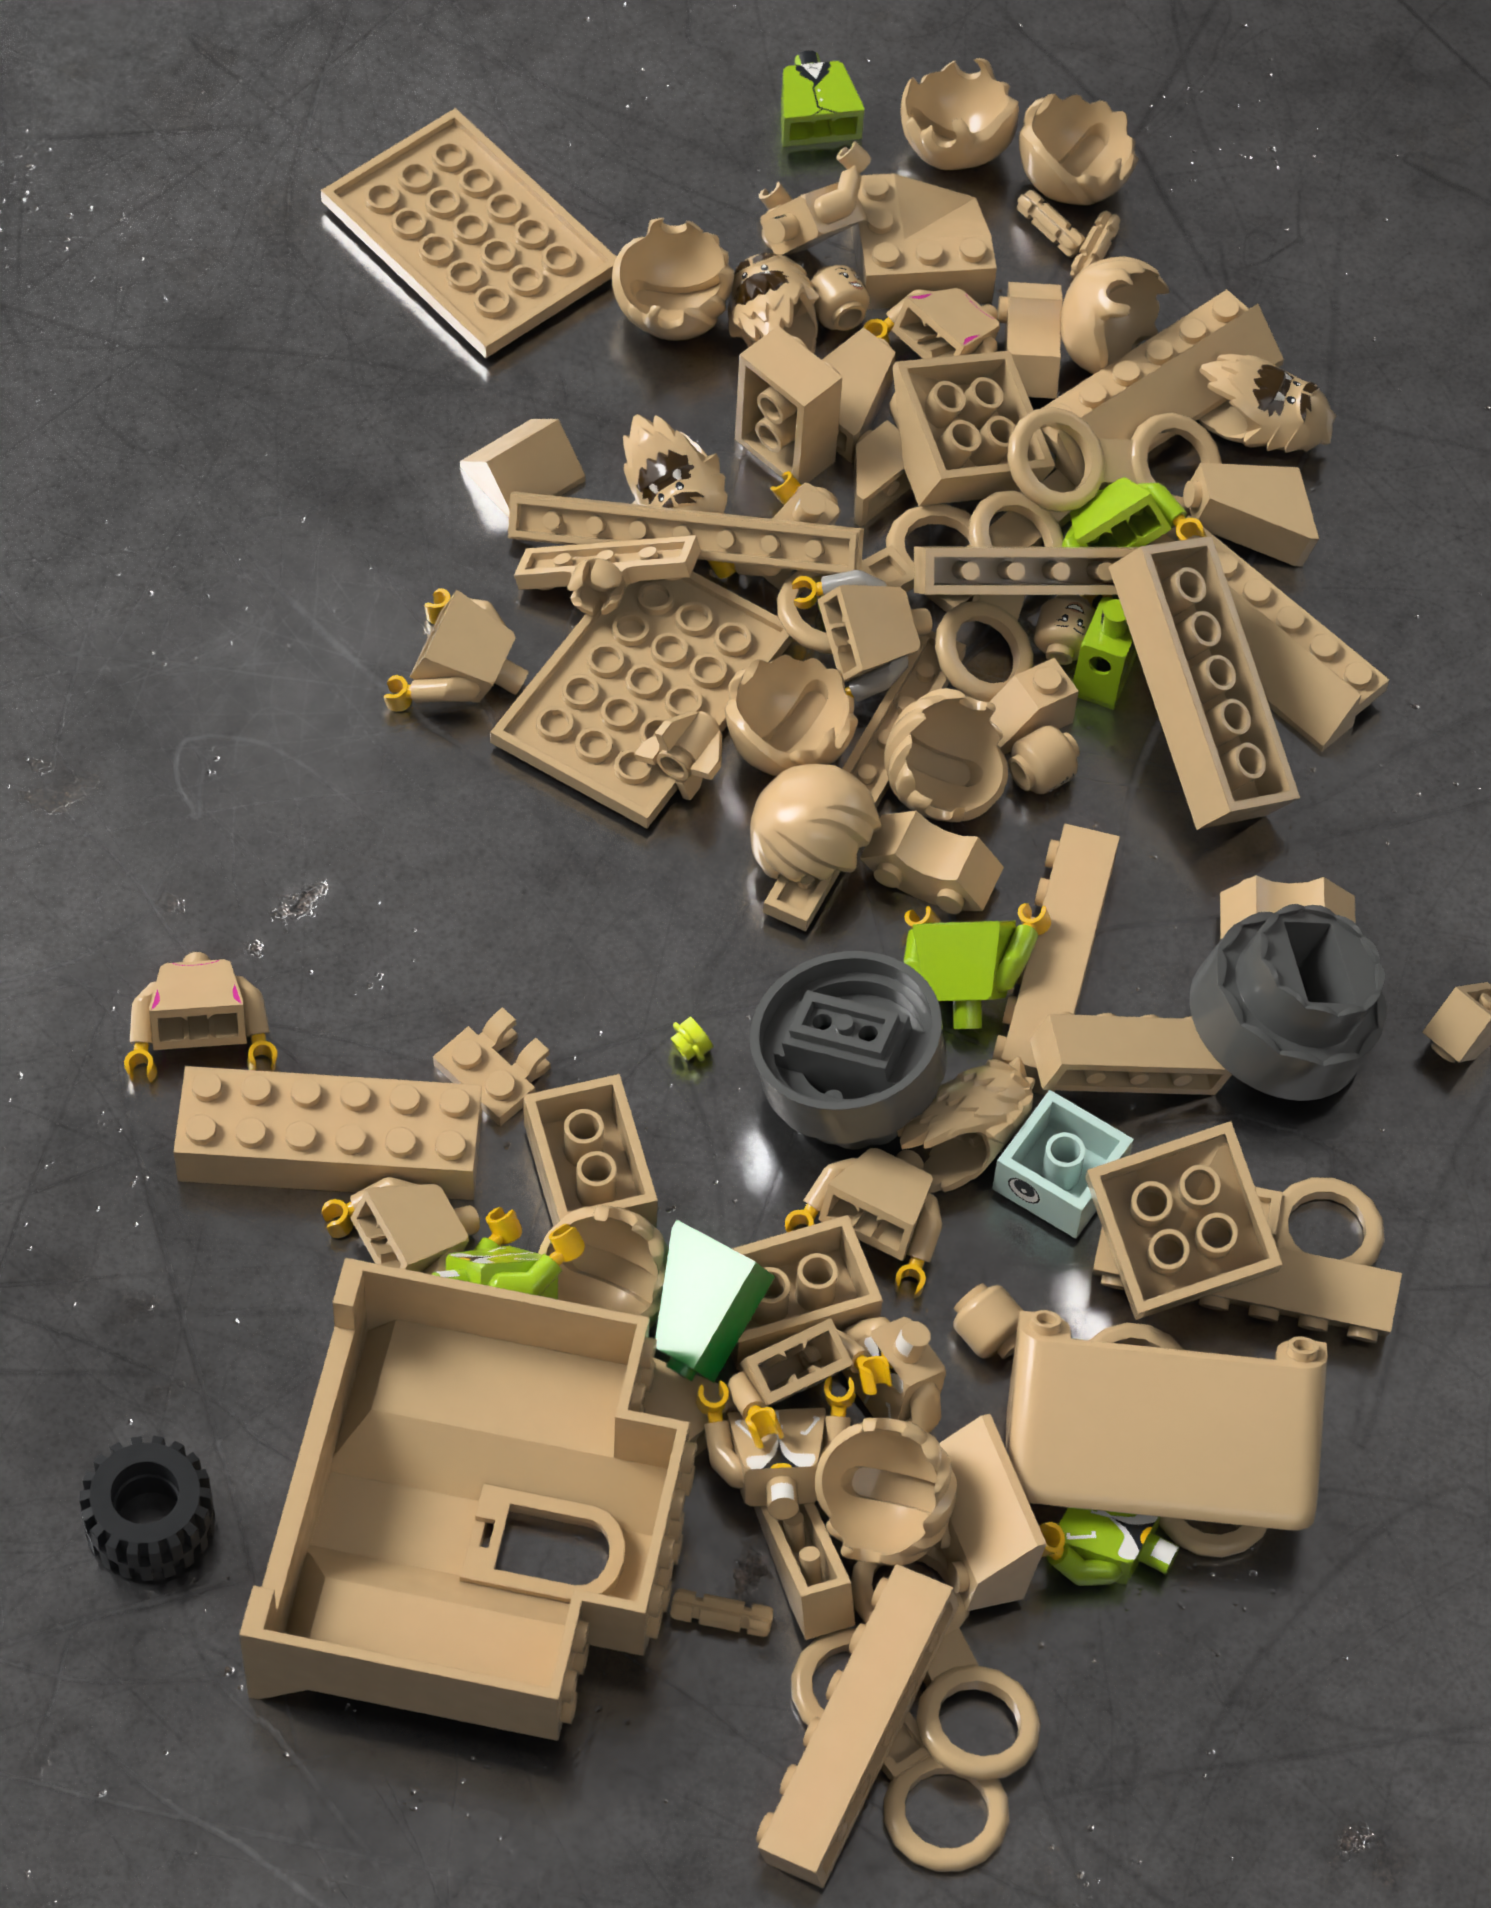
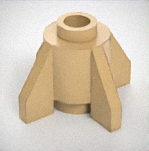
M686 711L684 714L664 720L655 732V735L645 740L634 753V756L640 762L651 765L658 763L659 767L667 775L677 780L676 784L682 798L691 800L699 790L703 778L712 780L720 770L722 765L723 736L718 722L710 714L702 711Z

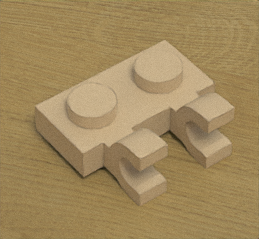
M503 1007L488 1020L482 1033L478 1035L468 1026L433 1056L434 1066L452 1083L482 1085V1110L500 1127L524 1107V1095L536 1092L531 1082L541 1077L551 1068V1063L545 1059L550 1055L549 1049L537 1038L532 1040L522 1050L516 1063L512 1066L497 1053L518 1038L517 1032L512 1029L516 1025V1019Z

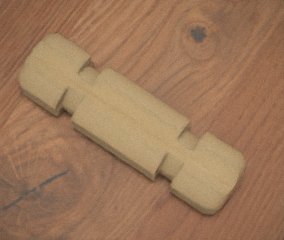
M1029 190L1022 194L1018 199L1017 210L1027 219L1033 218L1031 223L1054 244L1060 243L1058 248L1068 257H1074L1080 253L1079 250L1086 238L1077 229L1071 228L1070 230L1071 224L1050 204L1045 203L1043 205L1042 203L1045 200L1036 191Z
M1108 211L1099 213L1095 221L1096 226L1091 228L1079 250L1081 254L1076 256L1071 265L1070 275L1073 279L1086 266L1104 259L1112 244L1111 240L1115 238L1120 229L1121 219L1117 214H1111Z
M681 1588L676 1589L673 1595L670 1610L673 1619L691 1622L692 1618L699 1619V1624L735 1632H740L741 1628L748 1629L747 1634L766 1637L770 1633L774 1615L773 1609L770 1606L753 1603L752 1608L745 1607V1601L704 1593L703 1598L696 1597V1591Z

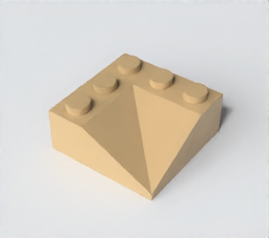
M897 174L861 175L862 180L858 198L867 219L852 226L851 233L858 277L870 296L868 310L893 308L912 291L917 289L939 291L958 288L967 293L977 303H990L993 301L997 267L991 234L976 197Z
M1000 351L895 362L892 367L903 465L918 506L985 499L994 492L1001 491L1022 493L1012 479L1007 460L1008 443L1018 421L1032 412L1033 408L1011 352ZM1041 428L1034 432L1028 445L1029 464L1039 482H1042L1055 467Z
M1231 1121L1088 1169L1085 1179L1135 1320L1279 1272L1283 1265Z

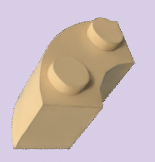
M1008 282L1007 297L999 296L997 320L999 323H1005L1004 351L1011 352L1028 397L1057 398L1061 359L1060 334L1063 303L1061 285Z
M918 811L881 815V828L872 834L870 844L865 847L860 857L874 872V877L879 883L890 888H898L915 898L937 905L943 911L951 914H958L961 911L984 910L1004 866L979 837L961 836L945 831L930 823Z
M1255 875L1220 892L1221 939L1234 924L1248 916L1259 912L1275 913L1290 904L1302 906L1321 905L1330 909L1335 915L1344 916L1356 924L1355 896L1325 877L1310 882L1288 884L1269 881Z

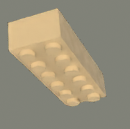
M1212 536L1141 546L1109 566L1196 830L1267 816L1299 799L1300 795Z
M185 1066L174 1145L177 1180L182 1182L357 1193L383 1178L393 1177L418 1185L436 1184L442 1187L448 1199L474 1200L482 1122V1085Z

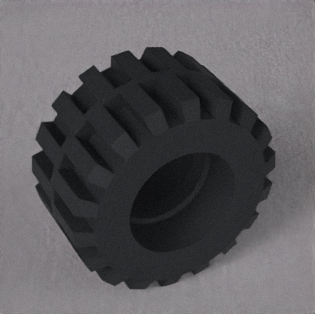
M142 1436L132 1437V1445L123 1448L119 1441L110 1446L111 1455L108 1458L100 1454L93 1461L95 1472L86 1471L82 1480L84 1490L80 1491L79 1502L86 1538H88L94 1555L101 1556L102 1564L110 1571L118 1565L120 1576L129 1579L132 1578L134 1572L141 1573L142 1581H154L153 1573L163 1571L165 1578L176 1575L175 1566L181 1564L187 1569L195 1563L194 1551L203 1554L208 1546L207 1535H213L215 1526L213 1515H215L209 1476L206 1469H201L200 1459L194 1452L186 1456L185 1445L174 1441L170 1447L166 1446L164 1437L153 1436L151 1443H143ZM144 1493L164 1494L176 1502L175 1507L166 1517L153 1523H133L119 1515L122 1507L130 1499Z

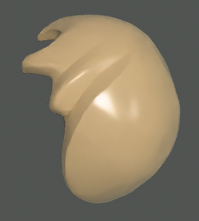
M974 59L981 69L978 73H964L958 67L956 61H952L941 71L925 75L920 84L917 83L914 77L908 81L901 100L902 127L912 149L927 164L941 170H960L977 167L999 156L1014 139L1019 120L1018 101L1008 96L1009 84L996 81L992 67L985 59Z
M1049 94L1045 98L1035 100L1026 111L1023 127L1019 135L1020 157L1029 181L1047 198L1065 204L1091 205L1115 194L1130 178L1139 161L1138 156L1134 153L1135 139L1129 137L1127 133V114L1122 111L1113 112L1107 102L1101 100L1094 103L1086 102L1079 95H1071L1061 100L1056 94Z
M664 218L652 219L649 222L647 235L635 238L627 243L615 259L612 284L617 303L634 325L657 338L687 340L698 337L710 330L717 323L718 317L727 309L726 302L732 292L734 282V270L728 265L729 253L719 247L718 236L707 232L704 233L693 222L686 220V223L683 225L670 226L663 223Z
M1111 257L1093 262L1077 274L1066 292L1061 311L1062 341L1068 354L1077 365L1094 375L1136 348L1140 342L1149 340L1158 334L1155 321L1159 314L1160 305L1156 296L1158 294L1170 293L1169 287L1160 277L1158 271L1149 264L1135 258Z
M783 655L772 662L757 659L752 661L747 669L738 671L729 683V701L725 706V716L734 746L747 763L773 776H778L781 772L794 766L832 764L849 746L859 721L853 715L854 698L846 695L842 672L837 669H827L817 658L799 661L789 655Z
M943 688L927 693L908 705L901 712L887 739L884 750V763L891 789L902 804L912 811H918L927 818L944 822H961L972 820L985 813L1001 797L1008 779V765L1004 754L998 746L999 741L1003 738V733L999 727L990 721L991 716L996 710V706L993 703L965 696L964 693L958 690Z
M806 764L786 769L763 789L754 807L750 823L752 853L757 863L767 876L778 879L779 875H783L793 882H799L801 878L809 875L819 880H827L837 870L843 872L855 871L859 848L868 846L872 834L881 828L873 796L861 781L835 765Z
M605 1205L580 1208L557 1222L545 1236L538 1254L549 1256L556 1251L548 1236L554 1229L563 1224L576 1227L585 1243L584 1252L580 1257L569 1262H563L560 1265L562 1272L558 1275V1300L649 1317L650 1330L659 1317L669 1250L662 1233L647 1219L637 1213Z
M865 1418L862 1423L854 1424L843 1430L824 1451L818 1462L815 1474V1491L821 1508L830 1518L826 1524L827 1531L834 1538L843 1542L840 1550L842 1556L875 1565L895 1566V1564L904 1566L924 1556L945 1534L955 1507L957 1481L951 1468L949 1456L933 1435L923 1431L919 1426L911 1422L891 1418Z

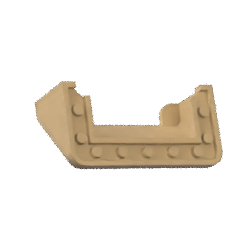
M1048 1310L1036 1312L1020 1311L1006 1412V1451L1029 1503L1282 1530L1306 1529L1314 1523L1318 1503L1328 1358L1326 1342H1318L1306 1337H1294L1278 1345L1275 1360L1080 1340L1071 1339L1069 1324L1055 1312Z

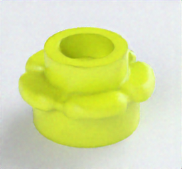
M689 1017L680 1025L677 1022L673 1023V1028L677 1033L670 1040L687 1061L694 1056L699 1061H704V1055L714 1048V1045L702 1028L692 1017Z

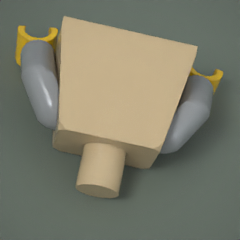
M852 570L822 576L821 582L816 583L808 576H799L792 582V589L807 587L812 591L808 597L794 600V605L799 609L811 608L816 603L817 597L824 595L818 599V604L836 669L842 672L844 683H849V687L845 688L846 695L853 697L857 702L889 689L908 668V657L920 650L921 644L918 636L928 635L932 630V617L926 608L911 610L905 590L901 587H888L885 581L864 571Z

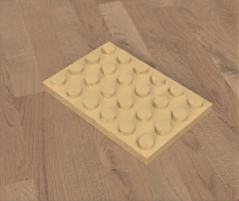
M456 108L321 190L322 203L485 358L612 278L616 256Z
M693 571L690 577L675 581L659 579L629 584L625 588L618 607L611 613L603 615L601 612L603 604H601L597 615L585 614L491 730L490 743L639 825L648 828L677 791V780L667 775L659 767L658 763L651 765L637 761L634 753L645 740L655 735V732L664 720L684 714L686 711H702L710 714L718 722L722 733L727 726L725 706L729 701V683L735 674L742 669H747L754 660L774 661L784 653L794 640L787 634L778 616Z

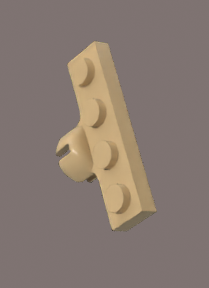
M696 535L526 548L514 577L519 590H550L555 587L568 586L567 590L573 591L570 598L571 602L581 612L595 616L598 614L601 604H603L601 612L605 615L618 607L625 588L629 584L659 579L675 581L690 577L701 549Z

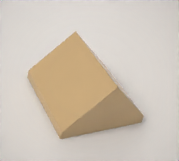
M530 419L460 461V467L508 518L510 493L524 492L561 496L586 481V475L559 419Z

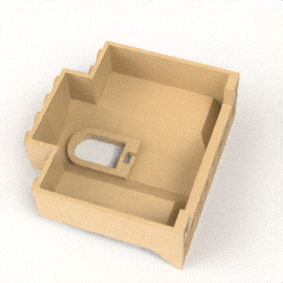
M345 1258L333 1300L335 1327L262 1587L253 1586L239 1634L248 1697L264 1699L303 1690H312L558 1741L562 1722L568 1724L573 1722L578 1692H575L578 1674H584L589 1646L592 1645L644 1656L649 1639H657L662 1614L668 1610L673 1581H671L673 1566L678 1565L683 1543V1534L681 1533L685 1517L683 1508L685 1497L690 1496L693 1485L697 1443L688 1442L689 1422L645 1413L643 1403L645 1392H650L656 1368V1362L653 1361L657 1345V1339L649 1337V1317ZM509 1512L589 1527L603 1533L608 1539L610 1549L605 1569L597 1579L587 1585H571L496 1570L495 1567ZM487 1523L494 1524L489 1547L485 1548L482 1547Z

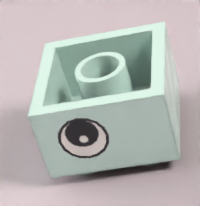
M1049 1090L997 1160L992 1189L1076 1239L1097 1211L1085 1179L1087 1170L1129 1156L1134 1139Z

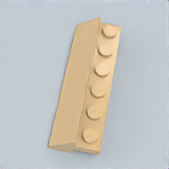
M1225 290L1041 409L1056 407L1073 412L1089 424L1098 438L1131 440L1137 427L1151 416L1172 412L1188 416L1197 421L1229 400L1208 389L1210 381L1199 371L1202 364L1217 361L1219 355L1238 354L1245 356L1248 354L1257 356L1280 367L1283 365L1284 358L1259 304L1249 309L1232 293ZM1053 427L1041 428L1049 450L1056 455L1055 467L1078 487L1084 477L1085 467L1081 448L1074 438L1065 431ZM1170 432L1157 434L1148 447V452L1175 434Z
M1173 527L1149 545L1179 541L1176 527ZM1204 528L1206 536H1212L1270 709L1319 750L1324 751L1353 727L1358 713L1387 690L1389 679ZM1195 535L1189 537L1188 539L1200 538V536Z

